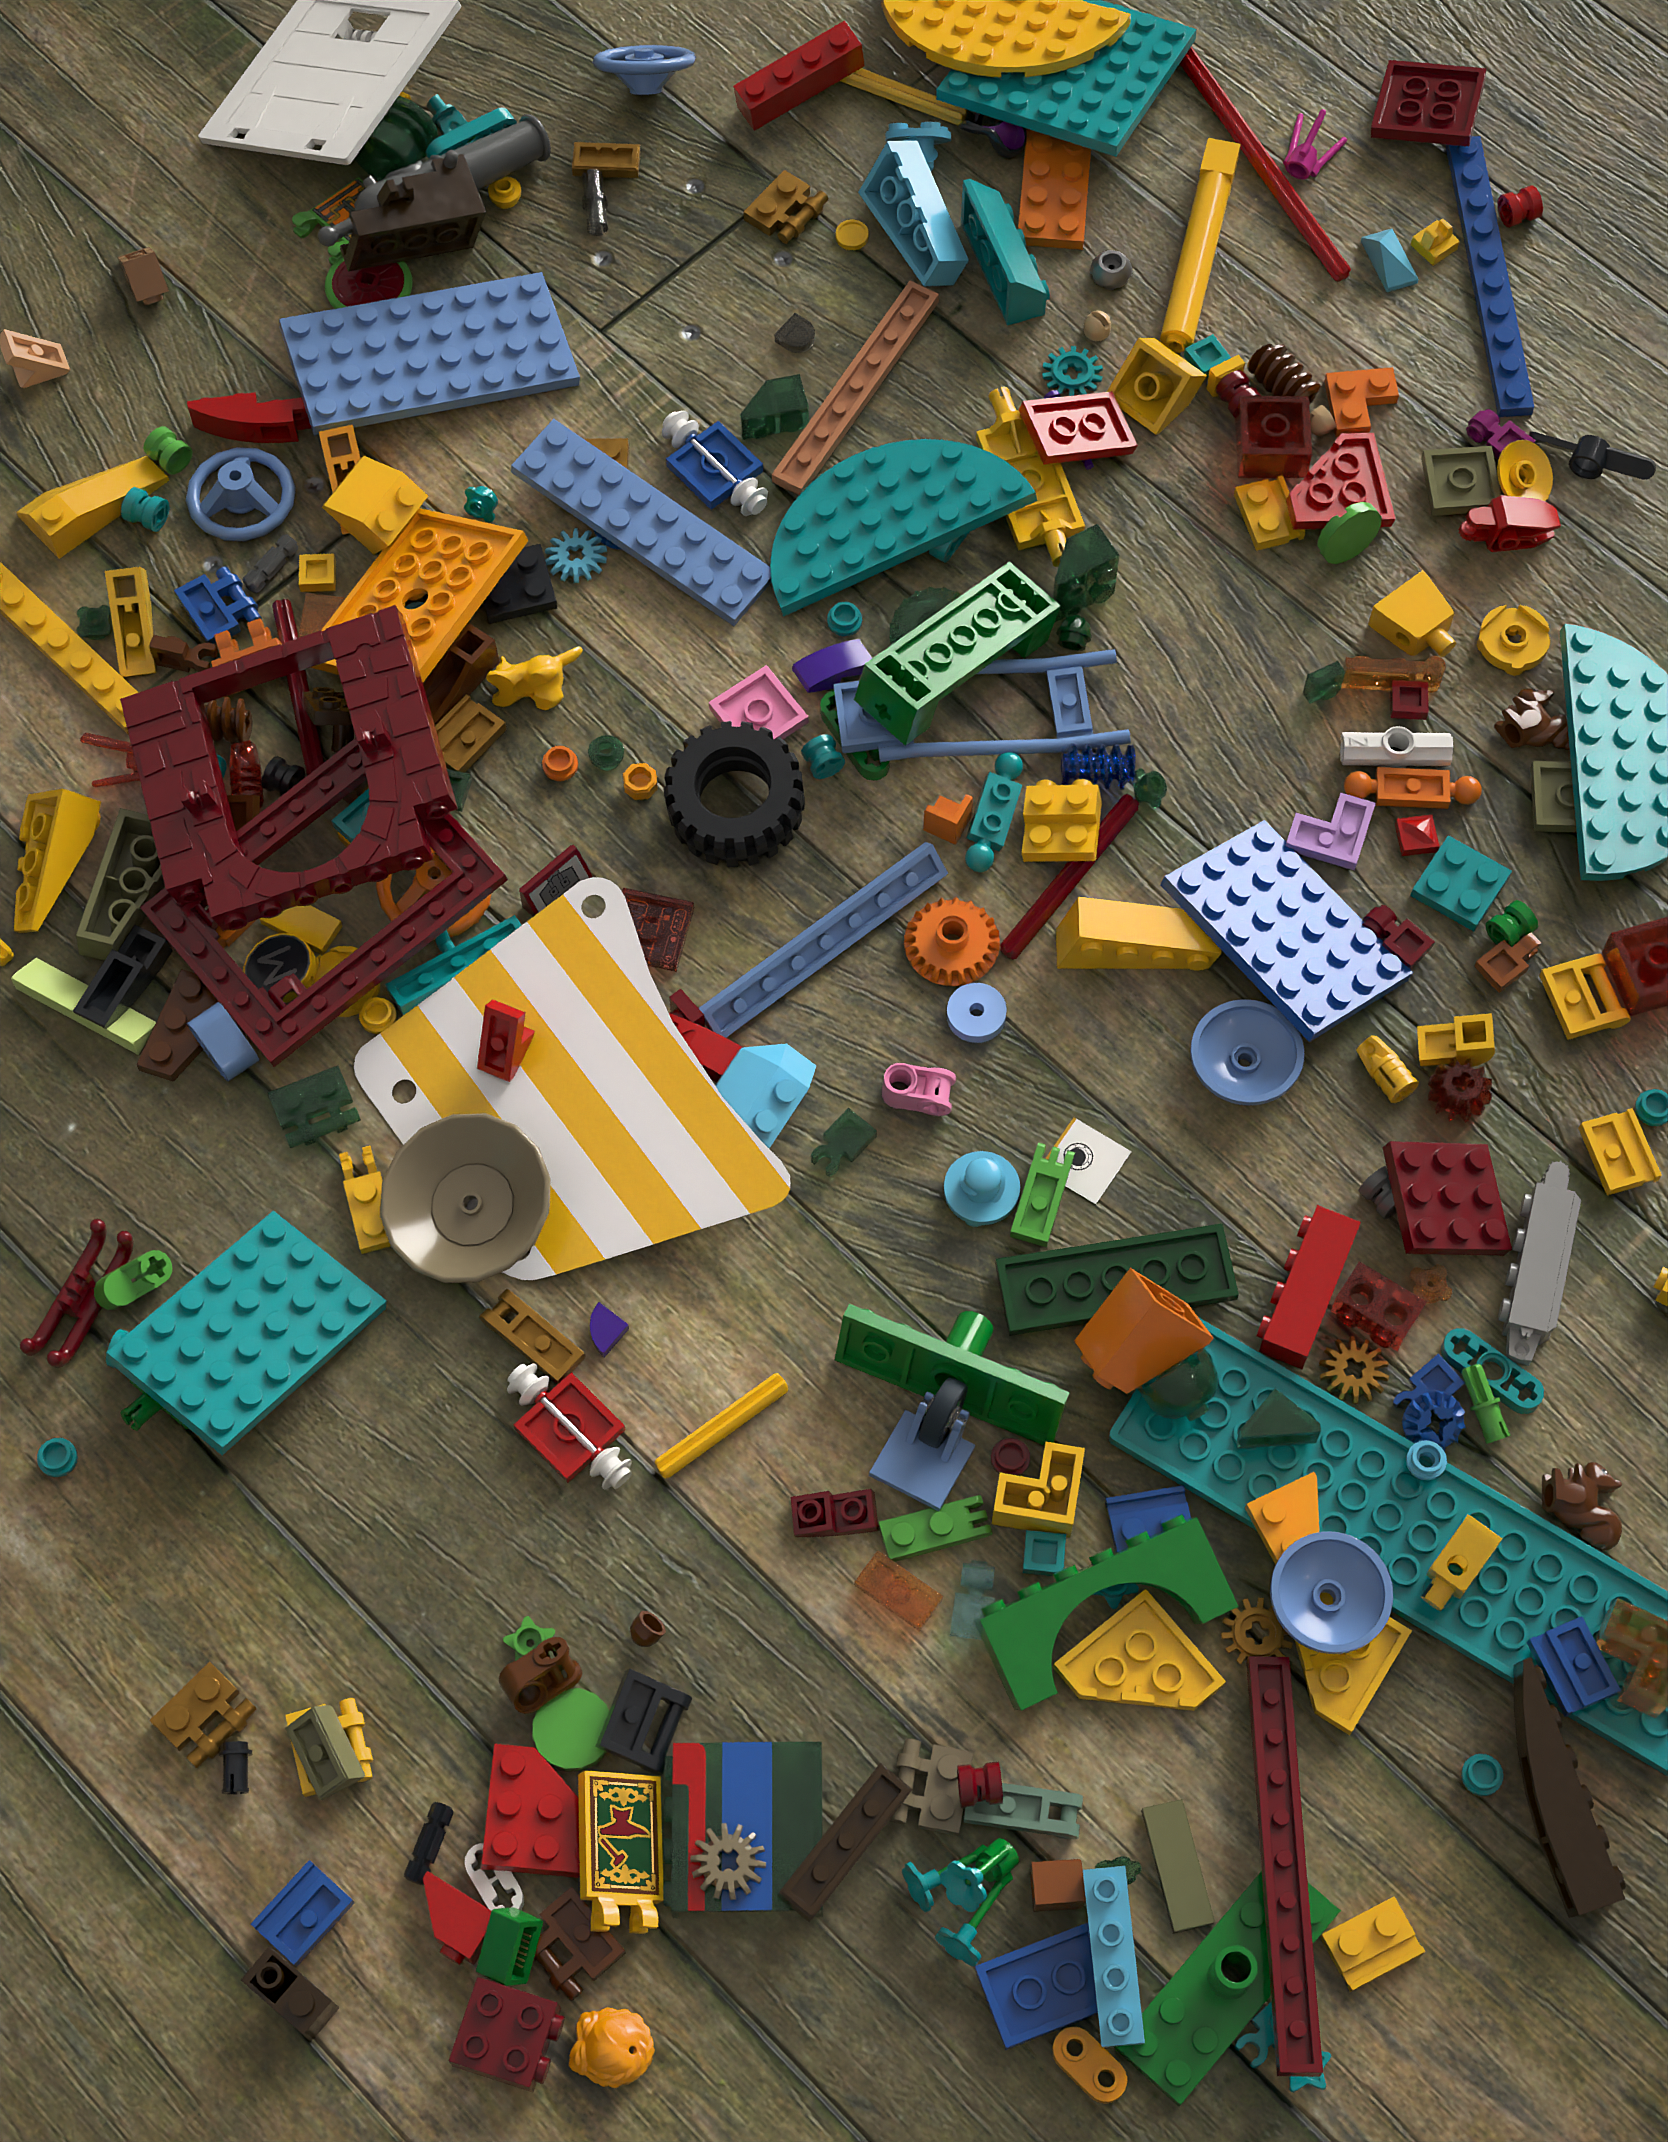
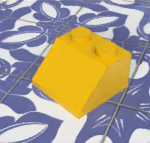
M1138 338L1107 392L1113 391L1122 411L1155 435H1158L1189 406L1207 375L1157 339Z
M363 456L323 504L322 508L374 555L387 548L428 498V495L402 471Z

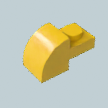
M1492 1013L1455 1016L1454 1023L1417 1026L1420 1066L1458 1063L1459 1069L1481 1065L1489 1061L1495 1054Z

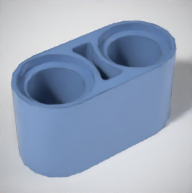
M219 1002L187 1023L198 1043L226 1081L229 1082L259 1061L256 1052Z

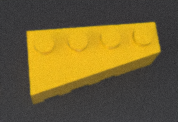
M1078 897L1056 928L1057 969H1190L1199 971L1209 969L1222 953V950L1183 909Z

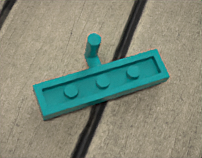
M514 915L456 947L450 940L446 929L435 938L437 947L442 954L386 983L385 986L388 994L401 1013L405 1015L522 926V924Z

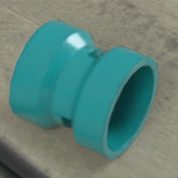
M133 487L127 492L123 500L121 516L124 520L132 523L141 522L144 528L157 532L167 520L170 509L169 502L159 496L150 497L147 491Z

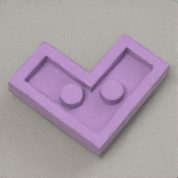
M1340 793L1331 823L1296 813L1285 846L1294 849L1297 854L1355 871L1376 803Z

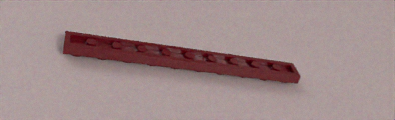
M1249 1656L1246 1661L1277 2076L1320 2077L1323 2073L1290 1659L1289 1657Z

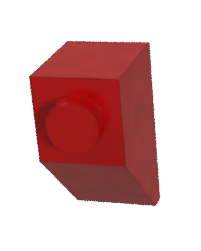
M427 1871L423 1877L434 1937L442 1945L439 1952L458 1965H461L463 1960L475 1965L480 1957L491 1910Z

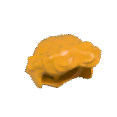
M607 2007L600 2011L593 2010L580 2015L576 2024L577 2041L569 2055V2067L572 2071L579 2075L587 2076L591 2081L602 2087L609 2086L611 2088L628 2085L647 2071L652 2063L655 2049L650 2029L644 2024L643 2018L639 2014L631 2013L627 2009L616 2010ZM631 2046L634 2049L632 2054L629 2052Z

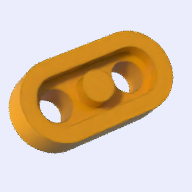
M1068 2027L1058 2033L1052 2046V2055L1056 2064L1094 2101L1108 2104L1118 2100L1127 2086V2075L1123 2066L1105 2048H1102L1101 2044L1086 2030L1080 2027ZM1077 2041L1080 2043L1082 2053L1079 2056H1072L1067 2052L1066 2045L1069 2042ZM1101 2072H1109L1114 2079L1113 2085L1103 2087L1098 2081V2075Z

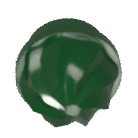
M1073 615L1064 619L1056 632L1059 636L1058 644L1063 648L1074 651L1085 650L1086 644L1092 638L1090 624L1080 615Z

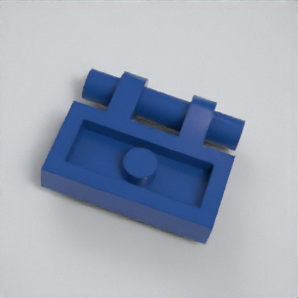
M226 566L217 570L216 575L219 580L212 584L207 576L203 574L174 590L176 598L206 643L216 644L214 635L226 630L229 631L231 637L241 632L236 621L240 618L246 619L248 622L259 618L262 620L258 613V605L252 597H247L242 589L243 583L236 574H232ZM225 595L231 596L234 603L226 606L221 598Z

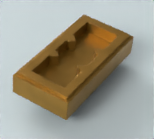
M574 142L573 176L638 178L641 153L640 144Z

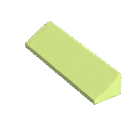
M35 958L21 968L11 978L17 990L137 1055L145 1047L156 1024L155 1021L131 1008L107 1029L75 1014L73 1010L88 988V985L38 958Z

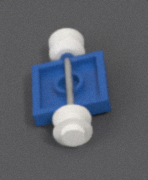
M686 411L670 413L663 421L662 436L665 439L672 438V446L678 450L666 458L667 467L711 510L731 496V504L733 506L742 505V515L749 516L760 513L767 505L768 490L763 487L757 489L758 481L755 477L763 472V463L719 421L696 436L699 424L695 420L688 421L689 414Z

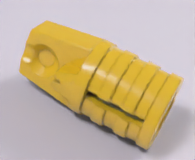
M1371 1035L1356 1049L1369 1075L1381 1087V1090L1388 1096L1391 1103L1402 1101L1418 1087L1419 1082L1406 1068V1065L1400 1061L1399 1056L1378 1036Z

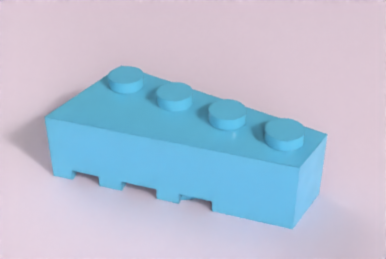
M887 141L858 193L923 286L954 285L969 259L918 141Z

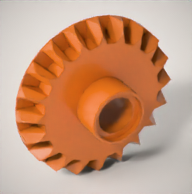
M941 897L938 902L932 904L927 902L923 909L915 912L912 920L908 922L904 935V949L909 963L923 978L939 985L961 986L980 979L995 964L1000 949L999 930L996 928L993 917L990 918L984 907L979 908L975 906L971 900L964 902L960 901L957 897L953 900H944ZM955 934L960 939L951 941L946 939L945 936Z

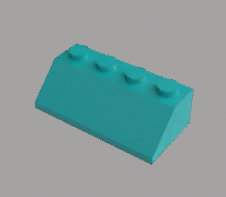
M972 179L963 180L961 225L1007 326L1045 315L1046 300L1050 299L1049 288L1046 281L1040 280L1037 274L1038 267L1034 255H1029L1026 250L1023 231L1016 229L1011 205L1004 203L999 191Z

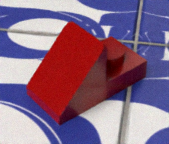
M493 999L485 1005L477 1069L508 1082L514 1078L534 1037V1031L524 1027L526 1012Z

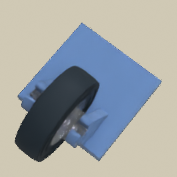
M949 1377L942 1384L936 1395L928 1391L926 1392L923 1401L919 1404L916 1415L905 1410L870 1470L869 1476L940 1511L975 1449V1444L962 1438L965 1425L970 1416L969 1412L962 1409L967 1396L968 1386L955 1378Z

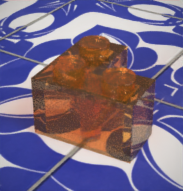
M1618 1598L1608 1609L1595 1641L1600 1650L1631 1664L1617 1701L1657 1718L1668 1706V1621Z

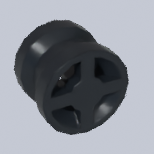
M275 756L270 760L263 772L262 788L270 792L276 790L282 796L305 778V769L299 765L290 766L285 759Z

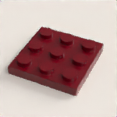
M1389 60L1371 125V138L1469 147L1486 81L1487 68Z
M1390 1141L1382 1147L1406 1254L1504 1256L1512 1250L1488 1144Z

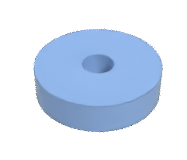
M970 983L963 985L951 995L948 1001V1025L956 1036L967 1042L982 1043L996 1037L1004 1027L1007 1012L1005 1000L995 988L987 984ZM978 1009L983 1014L981 1016H973L970 1012Z

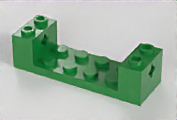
M1008 562L865 663L854 701L906 746L930 728L938 702L1011 648L1023 658H1026L1044 645L1049 639L1061 605L1011 562Z

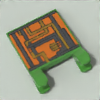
M358 177L311 210L295 214L292 222L297 227H294L293 232L300 238H305L318 223L322 227H332L349 218L350 212L354 211V203L358 195L366 188L363 181ZM352 233L339 238V242L328 247V253L332 256L329 258V262L332 265L342 257L340 245L348 244Z

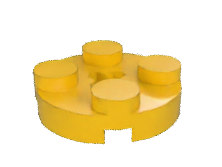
M1507 605L1499 606L1490 611L1483 619L1479 630L1477 648L1493 666L1504 670L1509 675H1520L1523 671L1530 670L1539 665L1545 658L1550 646L1551 639L1548 634L1550 629L1545 618L1530 607L1519 605L1518 609H1506ZM1506 634L1511 636L1519 634L1521 636L1520 643L1510 642Z

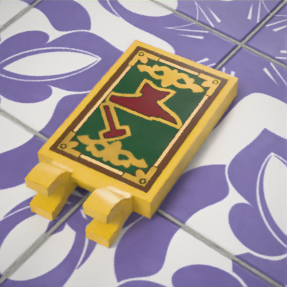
M583 1771L578 1774L580 1900H592L591 1931L607 1932L610 1930V1926H619L620 1916L617 1905L630 1906L629 1933L646 1934L648 1933V1928L655 1929L658 1927V1912L653 1904L664 1901L661 1776Z

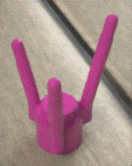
M1325 109L1320 110L1305 143L1298 147L1297 144L1304 115L1302 113L1297 115L1289 151L1283 162L1287 172L1297 179H1307L1310 175L1316 177L1321 167L1347 142V138L1342 137L1319 160L1317 159V150L1312 146V143L1326 115Z

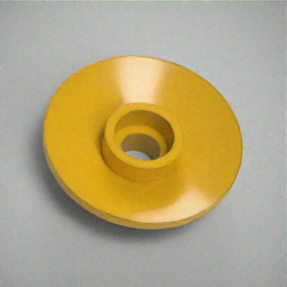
M1528 440L1514 441L1502 450L1498 459L1497 476L1504 495L1536 498L1546 501L1552 490L1553 472L1544 451L1538 445Z

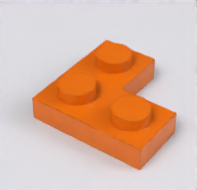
M1393 367L1332 372L1325 375L1324 383L1330 413L1336 424L1334 429L1335 437H1339L1341 433H1369L1371 424L1367 406L1395 404L1398 401L1399 393Z

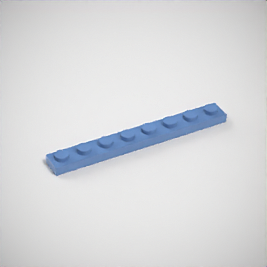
M925 842L699 1007L700 1011L704 1014L707 1029L725 1038L945 877L948 872L933 844Z

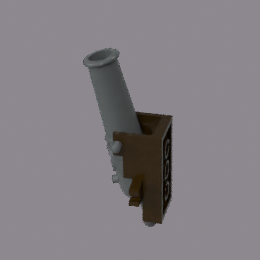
M524 114L519 122L457 149L449 150L440 156L431 155L426 162L419 160L406 168L395 170L381 181L376 182L373 176H369L363 181L366 188L358 195L354 203V211L350 212L349 218L332 227H322L318 232L319 242L324 246H333L339 238L352 233L349 243L340 245V251L348 272L473 248L486 214L478 191L536 160L539 162L546 161L550 157L551 152L547 132L536 117L531 114Z

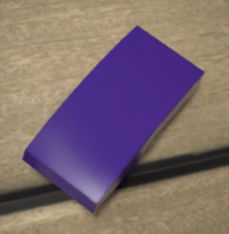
M855 639L826 647L802 658L793 664L792 671L807 693L834 689L833 684L840 683L843 677L861 675L865 663L871 660L872 657L860 639Z

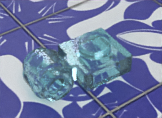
M972 1560L971 1563L963 1562L960 1587H967L970 1593H955L950 1636L982 1640L974 1620L983 1616L981 1612L982 1607L995 1602V1598L981 1596L984 1594V1590L992 1591L995 1567L987 1566V1561Z

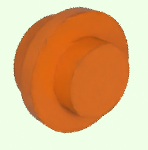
M565 746L552 747L543 757V771L552 780H568L577 772V756Z

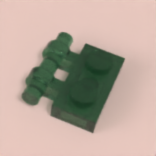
M338 1065L268 1092L282 1130L295 1125L298 1126V1130L285 1134L290 1149L304 1143L305 1146L316 1143V1138L337 1131L339 1134L348 1130L347 1126L361 1121L356 1107L343 1112L340 1110V1107L353 1103V1100ZM329 1112L331 1117L309 1125L308 1120Z

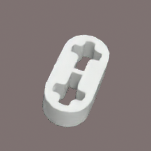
M484 1843L474 1845L465 1856V1868L487 1908L491 1911L493 1909L505 1908L503 1905L494 1906V1903L499 1898L493 1887L501 1883L506 1893L513 1891L516 1893L511 1898L512 1907L522 1910L524 1895L511 1871L493 1870L496 1876L488 1879L482 1869L473 1870L478 1864L476 1857L483 1853Z

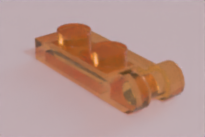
M1366 656L1346 657L1341 674V688L1390 691L1392 680L1428 682V693H1433L1440 688L1446 663L1438 656H1431L1425 662L1406 661L1403 658L1386 660L1371 659Z

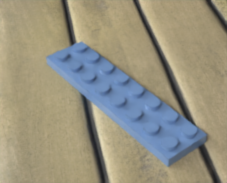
M554 418L511 465L512 474L732 626L738 623L772 583L771 568Z

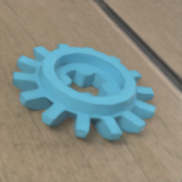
M574 528L573 538H570L563 530L560 532V535L564 541L557 538L550 540V543L556 547L545 549V554L553 555L547 558L545 562L546 565L555 564L550 573L555 575L561 571L562 576L560 580L564 582L568 576H571L574 583H579V577L583 575L589 581L592 579L590 575L592 570L598 574L602 571L597 562H607V558L599 554L607 552L606 546L597 545L602 540L598 536L588 540L592 534L590 530L585 531L581 538L579 537L578 528ZM579 548L583 549L582 556L584 558L582 560L579 558H575L573 561L569 560L570 554L568 551L570 549L573 551H577Z

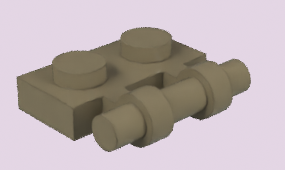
M905 1739L903 1753L898 1754L896 1768L899 1769L898 1778L913 1789L915 1773L927 1775L924 1796H919L911 1791L890 1818V1821L906 1824L908 1810L921 1812L918 1823L919 1829L959 1836L964 1808H961L957 1765H972L974 1752L933 1744L931 1760L919 1757L921 1741Z

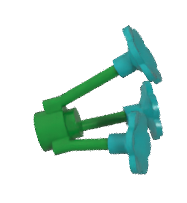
M997 1838L988 1847L982 1844L971 1854L957 1861H952L948 1866L939 1871L933 1869L922 1875L912 1862L904 1865L905 1868L902 1869V1875L908 1884L909 1893L924 1912L930 1911L931 1906L934 1905L930 1890L941 1884L946 1888V1896L952 1904L961 1905L968 1912H974L978 1909L969 1923H964L957 1934L942 1927L935 1935L936 1941L944 1946L947 1953L952 1957L963 1960L970 1966H976L982 1958L981 1954L971 1945V1942L978 1933L976 1928L1002 1889L1013 1880L1010 1872L1019 1864V1857L1009 1842ZM976 1862V1868L967 1867L968 1865ZM984 1879L988 1882L995 1880L996 1883L987 1895L981 1882Z

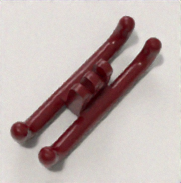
M101 1219L91 1221L89 1242L36 1333L31 1339H23L19 1345L20 1350L28 1356L38 1354L52 1337L65 1313L77 1318L76 1323L59 1351L53 1350L47 1354V1362L54 1368H61L72 1360L102 1309L95 1299L94 1288L96 1283L89 1273L106 1240L107 1229L104 1221ZM121 1231L117 1234L118 1246L116 1253L102 1277L129 1262L134 1242L131 1233L128 1231Z

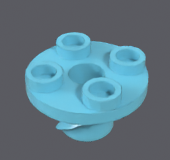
M921 122V128H908L907 123H890L889 131L885 133V141H918L928 167L932 171L934 169V160L938 157L934 144L950 142L951 132L948 131V127L940 126L939 122Z
M977 1151L963 1155L950 1166L944 1180L946 1203L951 1211L969 1226L979 1227L981 1225L997 1223L1006 1218L1019 1201L1020 1181L1018 1174L1005 1158L995 1153Z

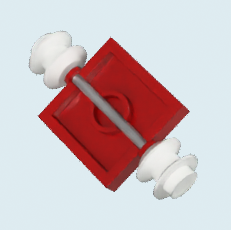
M522 1364L518 1366L508 1377L510 1384L507 1392L509 1394L519 1392L521 1394L519 1400L521 1406L534 1403L535 1405L513 1424L514 1429L567 1483L592 1462L590 1476L596 1477L601 1475L604 1478L602 1483L604 1490L610 1487L614 1489L621 1487L632 1474L629 1470L632 1461L627 1459L621 1462L617 1458L620 1452L619 1447L606 1448L626 1430L625 1425L572 1372L547 1393L549 1377L542 1376L538 1378L535 1375L537 1371L536 1364L528 1366Z

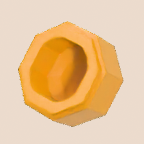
M646 763L631 764L623 773L624 791L634 800L649 799L658 790L656 770Z

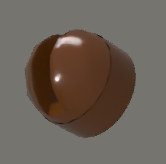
M641 1611L630 1626L631 1638L638 1646L650 1647L661 1639L666 1629L657 1616L648 1611Z

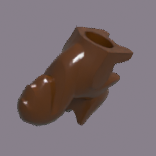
M1522 689L1518 696L1512 699L1516 706L1509 705L1508 708L1502 711L1505 721H1498L1494 725L1495 730L1511 748L1526 745L1543 747L1552 743L1557 749L1570 750L1567 715L1558 714L1550 717L1544 709L1554 695L1553 690Z
M1590 1462L1583 1470L1581 1464L1577 1463L1574 1468L1568 1469V1479L1563 1478L1559 1468H1553L1551 1475L1545 1474L1542 1476V1508L1553 1513L1566 1526L1581 1530L1580 1536L1582 1540L1595 1549H1600L1601 1551L1610 1550L1620 1541L1622 1522L1611 1509L1598 1506V1494L1612 1493L1620 1488L1622 1483L1614 1479L1603 1466L1596 1462Z

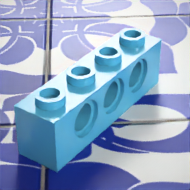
M1125 1866L1083 1870L1102 2048L1145 2044Z

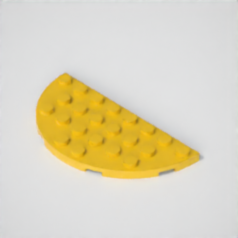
M881 0L883 12L890 27L907 46L915 45L926 52L927 59L960 72L988 77H1001L1002 72H1024L1025 77L1051 74L1078 66L1093 59L1094 52L1105 45L1111 47L1125 33L1131 20L1130 13L1087 3L1083 0Z

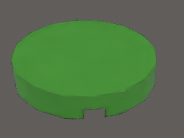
M1359 502L1349 505L1345 508L1346 514L1341 518L1338 515L1331 518L1322 529L1317 547L1328 563L1339 564L1352 559L1368 547L1376 537L1381 527L1382 516L1371 503Z
M581 1688L564 1691L537 1710L533 1719L532 1737L538 1752L550 1765L565 1772L583 1771L596 1765L607 1753L595 1747L609 1713L607 1705L596 1694Z

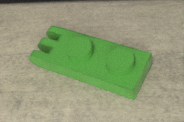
M1038 1142L1010 1237L1047 1247L1075 1152L1067 1151L1064 1157V1164L1058 1163L1060 1148L1053 1147L1049 1160L1042 1157L1045 1154L1046 1144Z
M977 1495L943 1504L940 1511L928 1508L878 1522L889 1564L992 1535L993 1532L990 1525L974 1528V1524L988 1520L986 1510L973 1513L969 1511L984 1504L982 1496Z

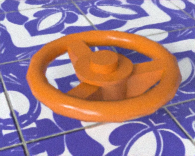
M432 850L434 860L425 862L420 868L416 869L413 884L397 903L394 902L390 886L392 874L388 875L386 879L376 882L380 906L391 922L452 874ZM491 894L447 929L449 937L458 936L479 922L490 905Z

